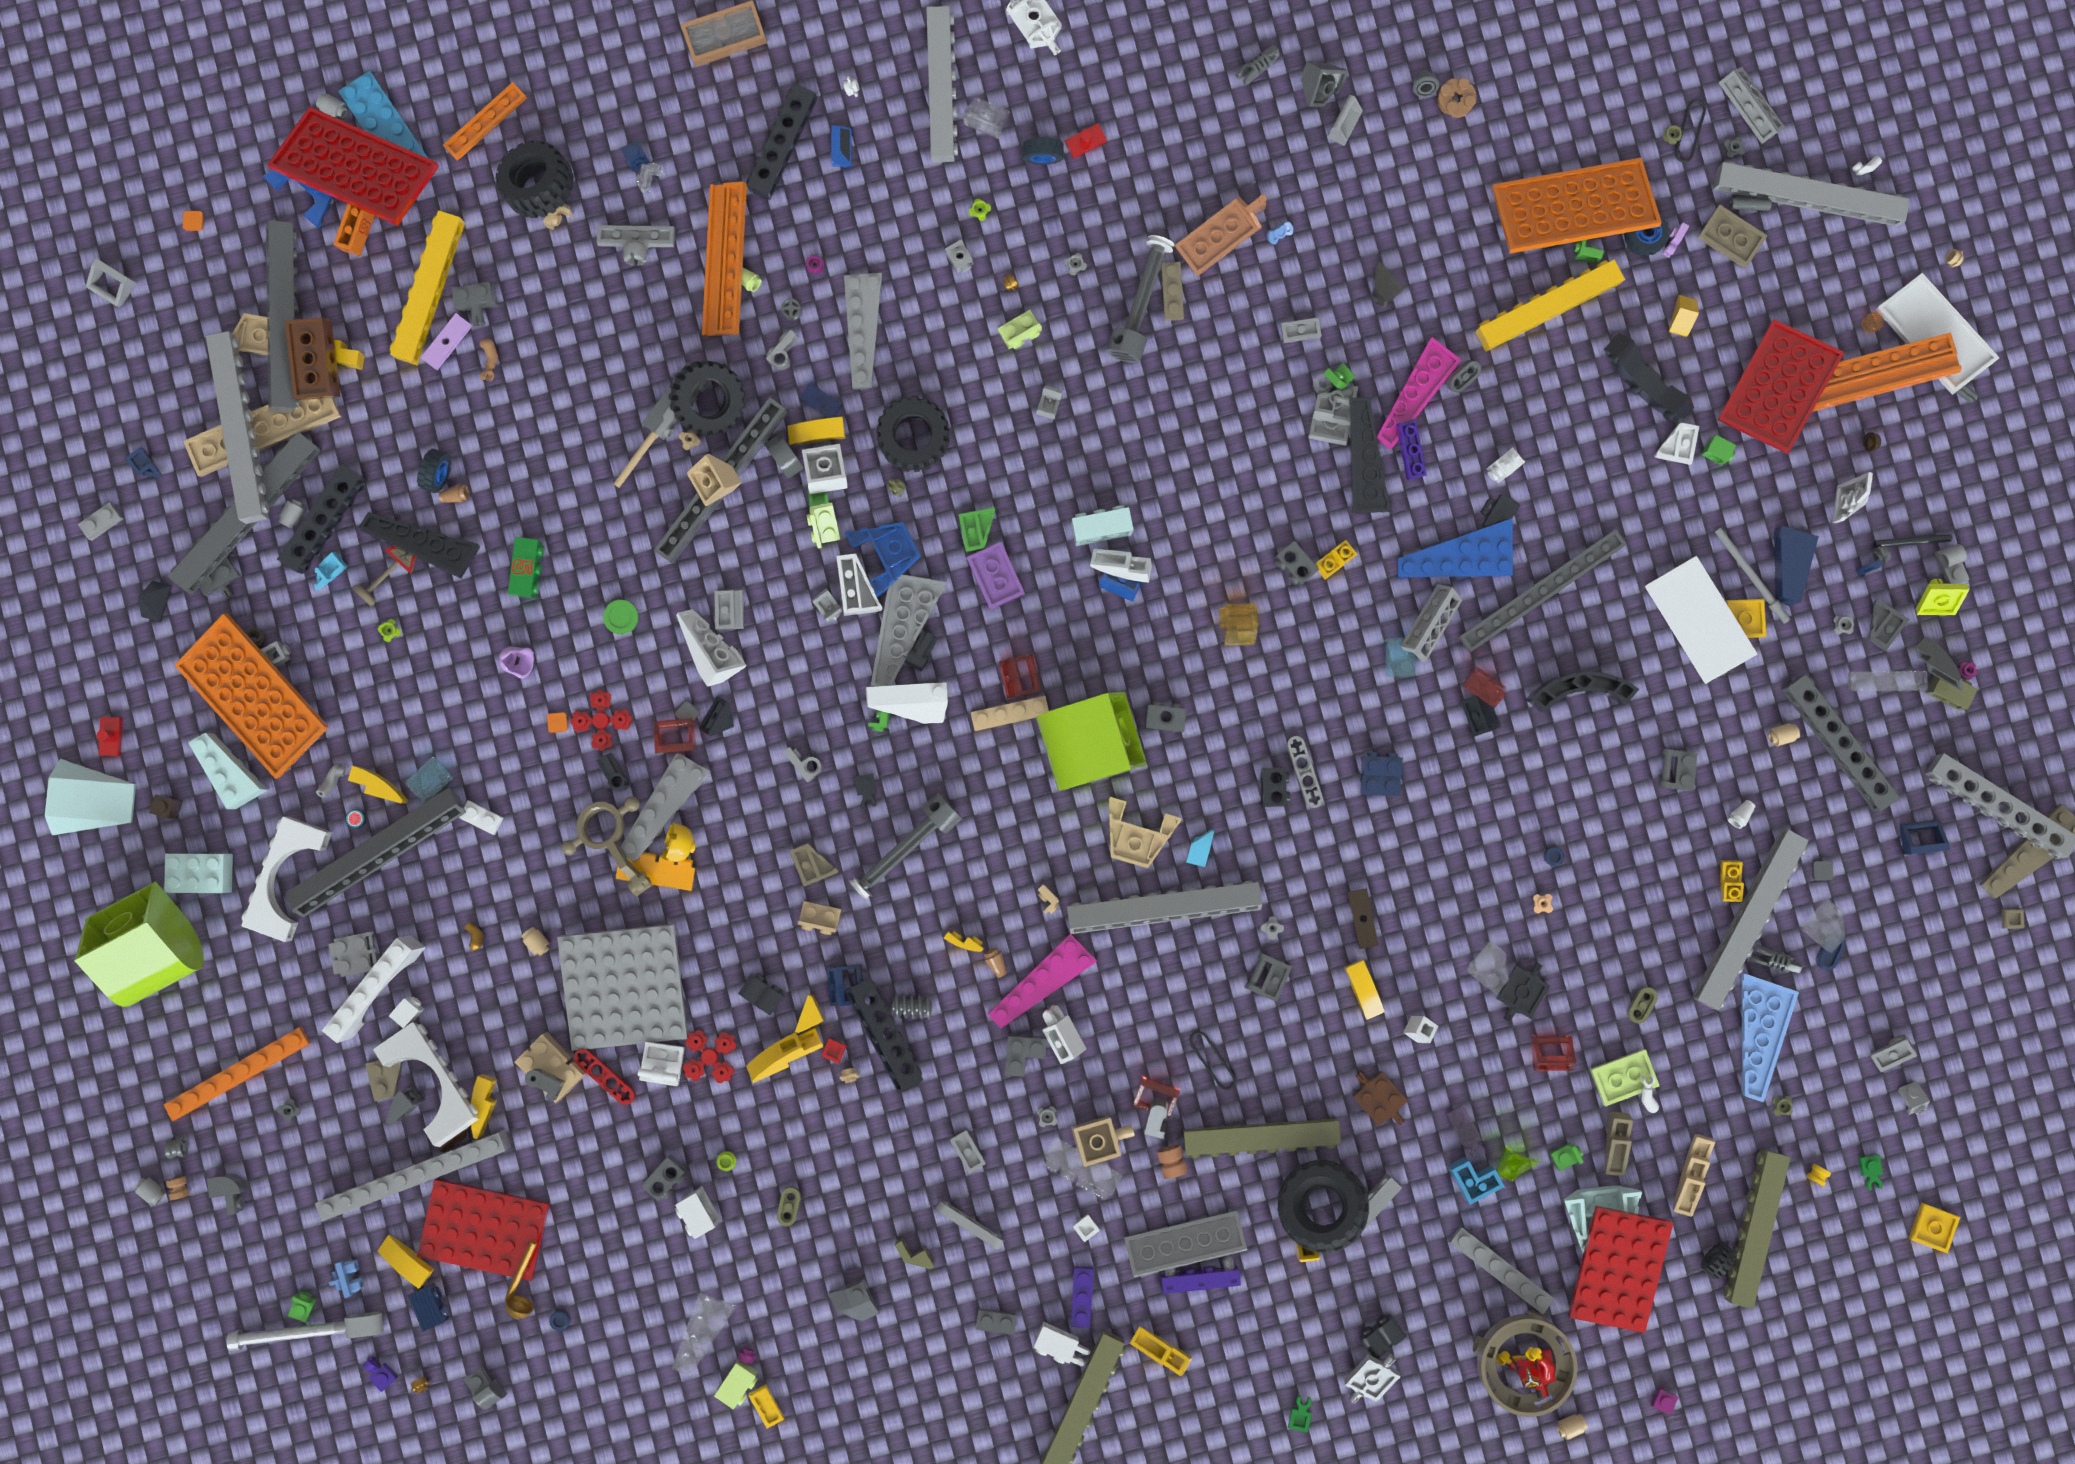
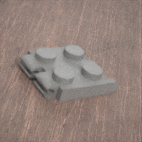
M373 931L334 939V943L328 944L330 956H337L338 959L332 961L334 974L340 973L341 977L368 972L373 968L369 955L371 953L374 966L377 963L375 955L377 949H374ZM367 936H368V939H369L370 950L368 949L367 938H366Z

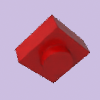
M829 1038L821 1057L839 1064L847 1045Z

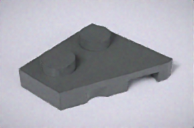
M1877 598L1873 605L1868 640L1886 651L1910 619Z

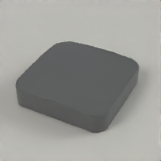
M685 701L675 712V716L686 726H690L700 715V711L688 701Z
M1815 861L1812 863L1813 879L1815 881L1834 879L1832 861Z

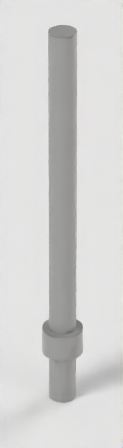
M1719 528L1716 530L1715 534L1769 603L1768 607L1771 611L1775 612L1784 624L1788 622L1790 618L1782 609L1783 605L1780 601L1773 597L1723 529Z

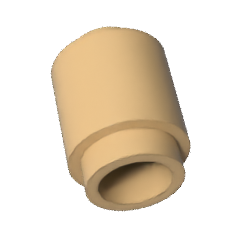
M1790 723L1771 728L1770 733H1768L1770 743L1775 746L1794 742L1800 737L1797 725Z
M532 927L521 936L523 943L534 956L537 954L541 956L549 950L547 946L550 943L538 929L536 930Z
M1573 1414L1559 1420V1426H1556L1561 1438L1565 1437L1566 1440L1578 1436L1588 1429L1587 1423L1581 1414Z

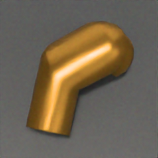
M470 921L464 929L471 934L469 948L477 951L483 945L484 934Z

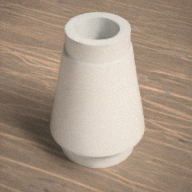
M1745 800L1744 803L1729 814V823L1738 829L1745 827L1756 807L1755 804Z

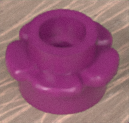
M812 255L806 260L805 265L808 272L818 274L823 270L824 261L819 256Z
M1964 661L1958 666V671L1965 680H1970L1977 675L1976 665L1971 661Z
M743 1348L742 1351L738 1352V1360L741 1362L752 1364L754 1358L757 1357L754 1355V1350L749 1348Z

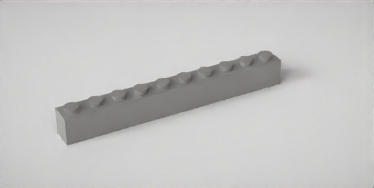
M1732 161L1723 162L1716 169L1713 190L1755 199H1771V202L1897 227L1904 223L1907 218L1910 199L1903 198L1899 194L1888 195L1883 191L1872 192L1867 191L1863 187L1852 188L1847 187L1843 183L1832 184L1827 180H1812L1808 176L1796 177L1791 176L1792 174L1788 172L1776 173L1771 169H1756L1752 165H1736Z
M229 331L206 336L237 516L245 524L267 520L269 505L264 497L266 488L261 480L263 471L260 464H258L260 454L257 446H255L254 439H256V433L251 425L253 415L248 408L250 398L247 391H245L247 382L241 369L243 360L238 352L240 343L238 338Z
M1781 829L1692 996L1693 999L1718 1011L1725 1005L1727 1000L1725 997L1734 988L1737 975L1743 971L1744 962L1752 954L1755 941L1761 937L1764 924L1770 920L1773 907L1779 903L1782 890L1787 888L1791 873L1795 872L1798 868V860L1807 851L1808 846L1806 845L1809 840L1788 829Z
M1245 881L1240 885L1228 883L1223 885V887L1217 888L1215 886H1207L1201 890L1196 888L1186 889L1185 892L1173 890L1162 895L1150 893L1146 897L1134 895L1123 900L1112 898L1107 902L1095 900L1091 901L1090 904L1083 905L1082 903H1073L1067 907L1070 934L1256 911L1261 910L1262 899L1259 882Z
M504 1129L324 1198L315 1203L321 1221H325L510 1149L511 1145Z

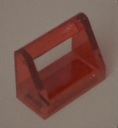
M1033 654L1008 658L999 662L1007 699L1041 692ZM1026 660L1033 689L1022 691L1016 662Z
M1476 665L1471 668L1463 684V687L1494 708H1496L1507 693L1505 685Z
M694 719L655 721V754L695 750L697 746ZM689 726V741L661 743V728Z
M1532 1036L1534 1071H1572L1576 1065L1572 1036ZM1567 1043V1056H1540L1539 1044Z
M1142 1076L1132 1106L1146 1111L1150 1110V1103L1139 1100L1144 1087L1172 1096L1166 1118H1170L1180 1093L1179 1088Z

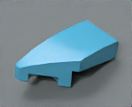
M331 552L319 564V567L315 568V573H317L316 590L323 588L348 567L336 552Z
M1210 829L1202 836L1194 838L1190 845L1186 863L1205 867L1214 829Z

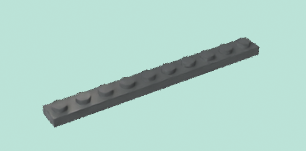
M1616 529L1458 638L1469 653L1619 551L1627 545Z

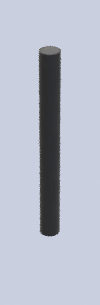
M1951 534L1875 540L1874 547L1951 542L1953 538Z

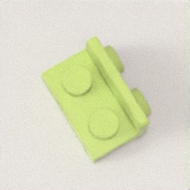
M1028 310L997 329L1008 349H1017L1028 338L1032 340L1039 336L1042 326L1037 322L1031 310Z
M827 503L811 506L810 514H807L809 526H813L814 531H811L813 543L816 542L817 547L822 548V543L840 540L833 504Z

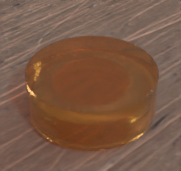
M1870 313L1863 318L1862 327L1865 331L1874 333L1882 328L1883 318L1878 313Z

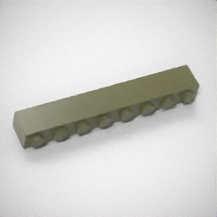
M1336 1118L1183 1129L1184 1153L1186 1156L1189 1155V1158H1200L1201 1154H1208L1209 1157H1218L1220 1153H1228V1155L1233 1156L1239 1155V1152L1247 1151V1154H1257L1259 1150H1266L1267 1153L1278 1152V1149L1297 1151V1148L1305 1147V1150L1317 1149L1316 1146H1324L1326 1149L1336 1148V1145H1341L1339 1120Z
M1762 1148L1757 1154L1756 1171L1753 1172L1751 1177L1752 1187L1747 1194L1748 1203L1742 1214L1743 1224L1742 1228L1738 1231L1737 1237L1739 1240L1737 1247L1734 1248L1737 1258L1728 1271L1729 1281L1728 1285L1724 1288V1299L1731 1304L1754 1310L1791 1158L1784 1154Z
M1102 1329L1040 1464H1073L1076 1457L1074 1452L1077 1446L1080 1447L1085 1437L1083 1435L1085 1428L1089 1429L1093 1420L1091 1415L1094 1410H1098L1101 1403L1099 1398L1102 1392L1105 1393L1108 1389L1110 1374L1114 1375L1118 1366L1116 1361L1125 1352L1126 1346H1124L1123 1338Z

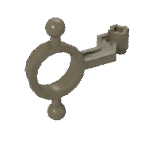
M628 797L624 805L619 809L607 802H595L588 805L581 812L577 820L576 831L578 837L573 841H564L561 846L562 852L565 855H572L582 843L593 849L608 848L620 870L630 879L627 882L629 890L637 897L653 886L652 881L645 872L642 871L640 873L628 861L618 842L621 840L625 829L623 815L628 811H636L640 806L639 800L636 797ZM600 811H610L616 820V828L613 835L606 841L593 842L588 834L590 819Z

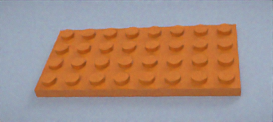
M1642 158L1493 184L1491 188L1509 253L1660 227L1662 223Z
M228 613L222 614L174 665L275 779L280 778L329 728Z

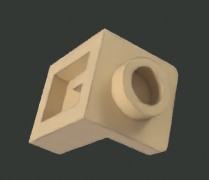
M568 205L559 206L553 214L551 212L548 213V216H545L543 220L545 226L554 230L555 226H558L561 222V214L572 218L573 214Z
M1042 884L1038 888L1040 892L1038 896L1045 903L1047 901L1050 902L1043 912L1045 914L1048 912L1052 914L1059 907L1057 904L1059 899Z

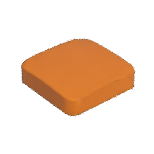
M201 211L183 212V229L186 231L203 230L204 214Z
M551 713L547 715L548 731L550 733L566 732L568 730L566 713Z

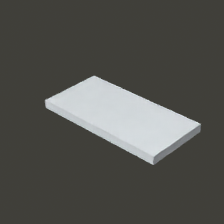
M1923 273L1876 309L1906 344L1951 332L1957 350V359L1962 369L1958 374L1939 378L1938 380L1952 395L1999 359V356Z
M1697 556L1645 585L1646 590L1705 684L1757 655V652Z

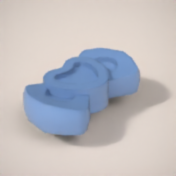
M1284 220L1282 224L1267 231V240L1271 244H1277L1278 240L1284 238L1285 235L1293 234V225L1289 221Z

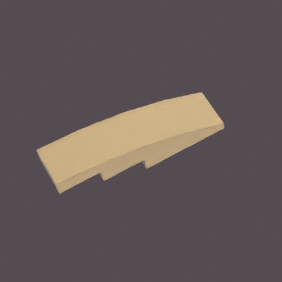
M1698 1134L1694 1135L1681 1173L1673 1212L1693 1216L1706 1184L1704 1178L1710 1166L1709 1157L1715 1145L1714 1139Z

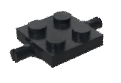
M1536 962L1531 972L1525 971L1516 965L1514 966L1496 997L1497 1000L1509 1008L1503 1019L1511 1022L1515 1013L1522 1014L1529 1019L1532 1018L1550 985L1538 977L1543 965Z

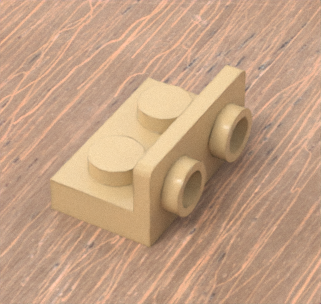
M803 901L798 925H802L801 929L813 931V928L821 929L820 933L831 935L832 932H837L842 909Z

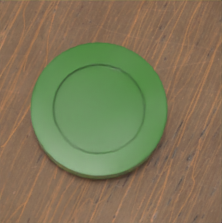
M625 600L611 602L603 614L605 626L611 632L620 635L634 630L639 619L635 606Z

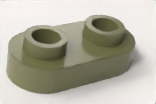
M1642 987L1638 990L1627 1009V1017L1630 1021L1640 1024L1647 1020L1658 1000L1657 992L1654 989ZM1645 993L1648 994L1647 1000H1644L1643 995ZM1638 1010L1639 1015L1635 1017L1634 1011Z
M794 1186L785 1188L781 1194L777 1220L782 1226H791L797 1219L801 1192ZM793 1193L795 1195V1198L790 1199L788 1197V1194ZM789 1212L791 1214V1217L786 1218L784 1216V1213Z

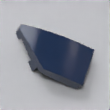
M139 447L125 458L137 474L162 477L161 472L143 447Z

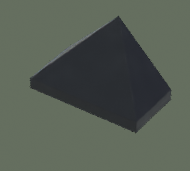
M152 580L138 596L141 617L161 622L172 586Z
M719 696L715 698L699 727V730L709 736L734 727L730 703Z

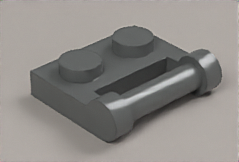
M1663 749L1662 780L1659 781V787L1694 791L1698 753ZM1672 756L1676 757L1673 783L1669 782Z
M1260 952L1258 963L1249 983L1247 982L1244 988L1277 1002L1292 966ZM1269 962L1271 966L1261 988L1256 987L1265 963Z

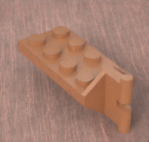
M1260 195L1259 198L1249 205L1238 196L1175 245L1177 251L1197 277L1262 228L1256 215L1266 209V195Z

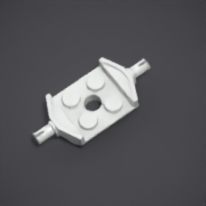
M1011 0L1007 6L1006 14L1010 15L1028 41L1029 47L1048 46L1054 55L1060 53L1061 50L1054 41L1062 24L1045 0ZM1036 12L1039 14V18L1032 20L1029 18V14Z

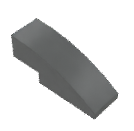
M1925 637L1915 647L1918 658L1927 663L1928 672L1962 691L1964 688L1962 678L1953 660L1937 643Z

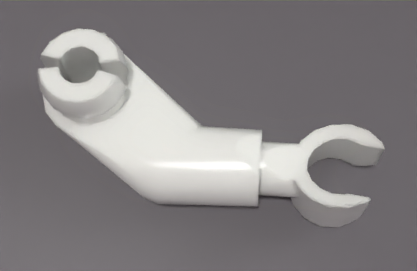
M1649 1073L1650 1081L1646 1082L1644 1076L1641 1075L1640 1080L1644 1083L1642 1103L1649 1112L1655 1113L1659 1110V1105L1652 1096L1651 1086L1654 1085L1655 1078Z

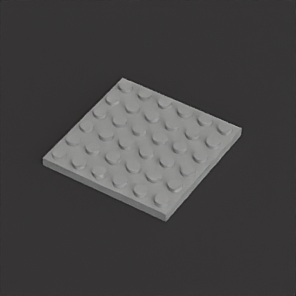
M675 924L560 935L557 937L572 1051L688 1038Z

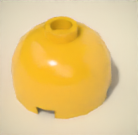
M673 822L664 843L667 850L663 849L662 858L670 862H679L685 860L690 852L693 853L696 842L693 841L691 830L684 825Z

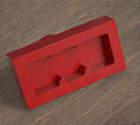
M1097 123L1066 139L1065 145L1072 158L1075 159L1106 143L1107 139Z
M100 717V729L96 734L99 740L98 755L121 756L123 718Z

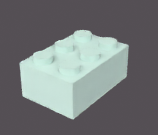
M1124 505L1113 507L1112 511L1105 512V509L1096 510L1092 515H1086V513L1076 514L1071 522L1075 546L1131 536L1133 533L1129 507L1124 508Z
M165 854L164 892H232L233 854Z

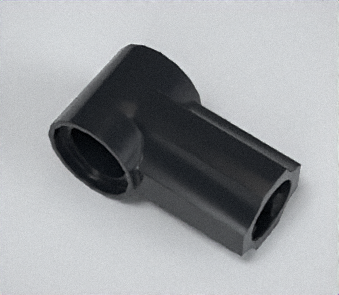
M923 630L915 647L910 650L904 663L922 671L938 638Z
M613 753L606 754L597 760L611 789L617 791L627 789L629 779L624 775ZM617 777L622 778V784L619 787L615 786V779Z

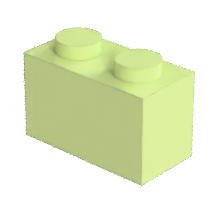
M737 1360L714 1397L733 1410L737 1404L741 1406L747 1397L744 1393L748 1388L752 1389L758 1380L756 1378L758 1371L747 1363Z

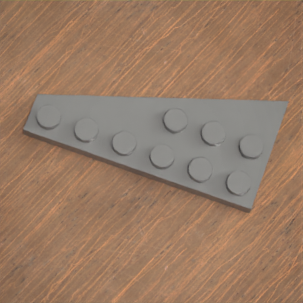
M901 575L888 588L871 686L893 685L908 653L913 648L947 582Z

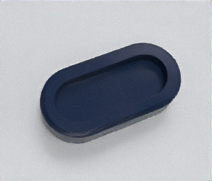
M1831 933L1825 937L1816 957V963L1819 968L1832 970L1837 966L1846 945L1842 935Z

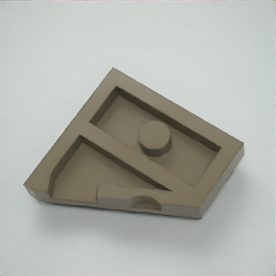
M809 844L789 851L804 887L839 873L836 868L819 855Z
M380 1060L365 1064L374 1101L396 1095L397 1081L400 1078L402 1062L396 1063L391 1067L383 1066Z

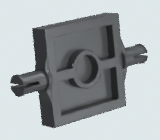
M228 556L200 585L199 588L205 596L221 590L226 600L233 597L228 586L232 581L239 578L240 575Z

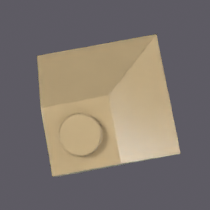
M706 454L687 472L705 506L731 493L742 483L731 465L710 454Z

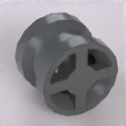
M790 298L783 302L781 309L785 318L789 321L798 320L802 315V309L798 301Z
M186 1138L166 1140L164 1148L166 1157L172 1159L175 1156H187L188 1142Z

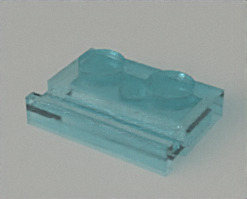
M1405 638L1386 639V677H1415V653L1404 651L1400 647Z
M432 757L405 784L420 798L422 803H425L445 786L453 776L436 757Z

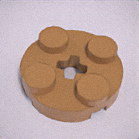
M1466 78L1450 79L1444 83L1437 97L1438 106L1444 114L1452 115L1451 117L1453 118L1463 117L1474 107L1476 91ZM1455 94L1461 96L1460 102L1452 99Z

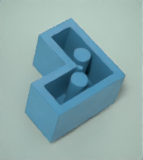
M1465 1157L1447 1166L1465 1201L1470 1205L1505 1187L1496 1169L1492 1166H1488L1475 1173L1470 1161Z

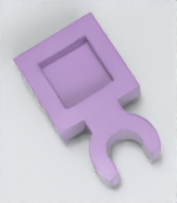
M1682 223L1672 229L1669 234L1671 239L1663 252L1664 256L1670 258L1673 255L1689 225Z

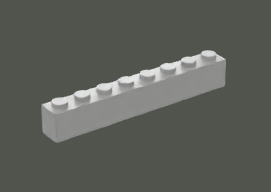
M949 6L927 7L932 163L955 162L954 155H958V144L954 143V137H957V125H953V118H957V108L953 106V99H956V87L952 88V81H956L955 69H952V62H955V50H951V44H955V38L950 26L954 25V13H950Z

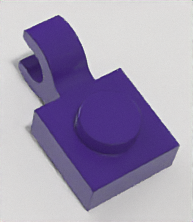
M373 1356L363 1364V1367L372 1373L369 1379L380 1392L398 1378L386 1363L380 1366Z

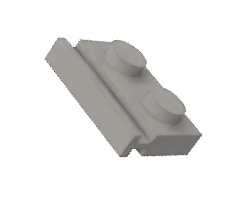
M743 590L714 591L715 629H744Z

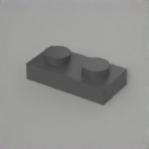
M979 1308L976 1330L1014 1335L1017 1313Z

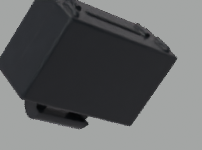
M1499 494L1496 501L1487 499L1480 511L1486 517L1481 526L1486 528L1508 519H1513L1520 505L1504 494ZM1490 504H1493L1489 513L1486 514L1485 512L1487 511Z

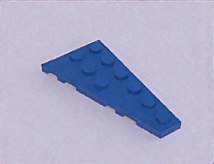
M1511 518L1397 558V578L1513 576V521Z

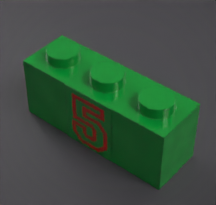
M515 537L508 588L509 595L536 598V594L539 593L540 589L538 575L542 573L540 559L544 555L543 542L537 539Z

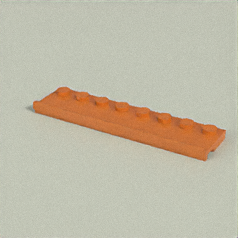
M745 182L723 183V185L710 184L702 336L704 337L739 334L747 184Z
M1951 332L1839 362L1812 412L1960 373L1962 366L1959 365L1957 359V350Z

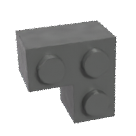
M1008 1034L1005 1075L1024 1077L1026 1057L1045 1059L1047 1038Z

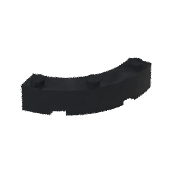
M1618 333L1604 348L1607 356L1606 360L1627 383L1629 390L1634 395H1639L1655 410L1663 414L1667 421H1674L1680 424L1694 409L1690 396L1673 385L1670 387L1666 386L1661 381L1662 377L1649 364H1644L1641 361L1642 354L1633 339Z
M1575 672L1561 675L1545 682L1525 700L1538 711L1546 712L1553 704L1569 694L1591 691L1606 695L1619 704H1628L1639 688L1623 678L1607 673Z

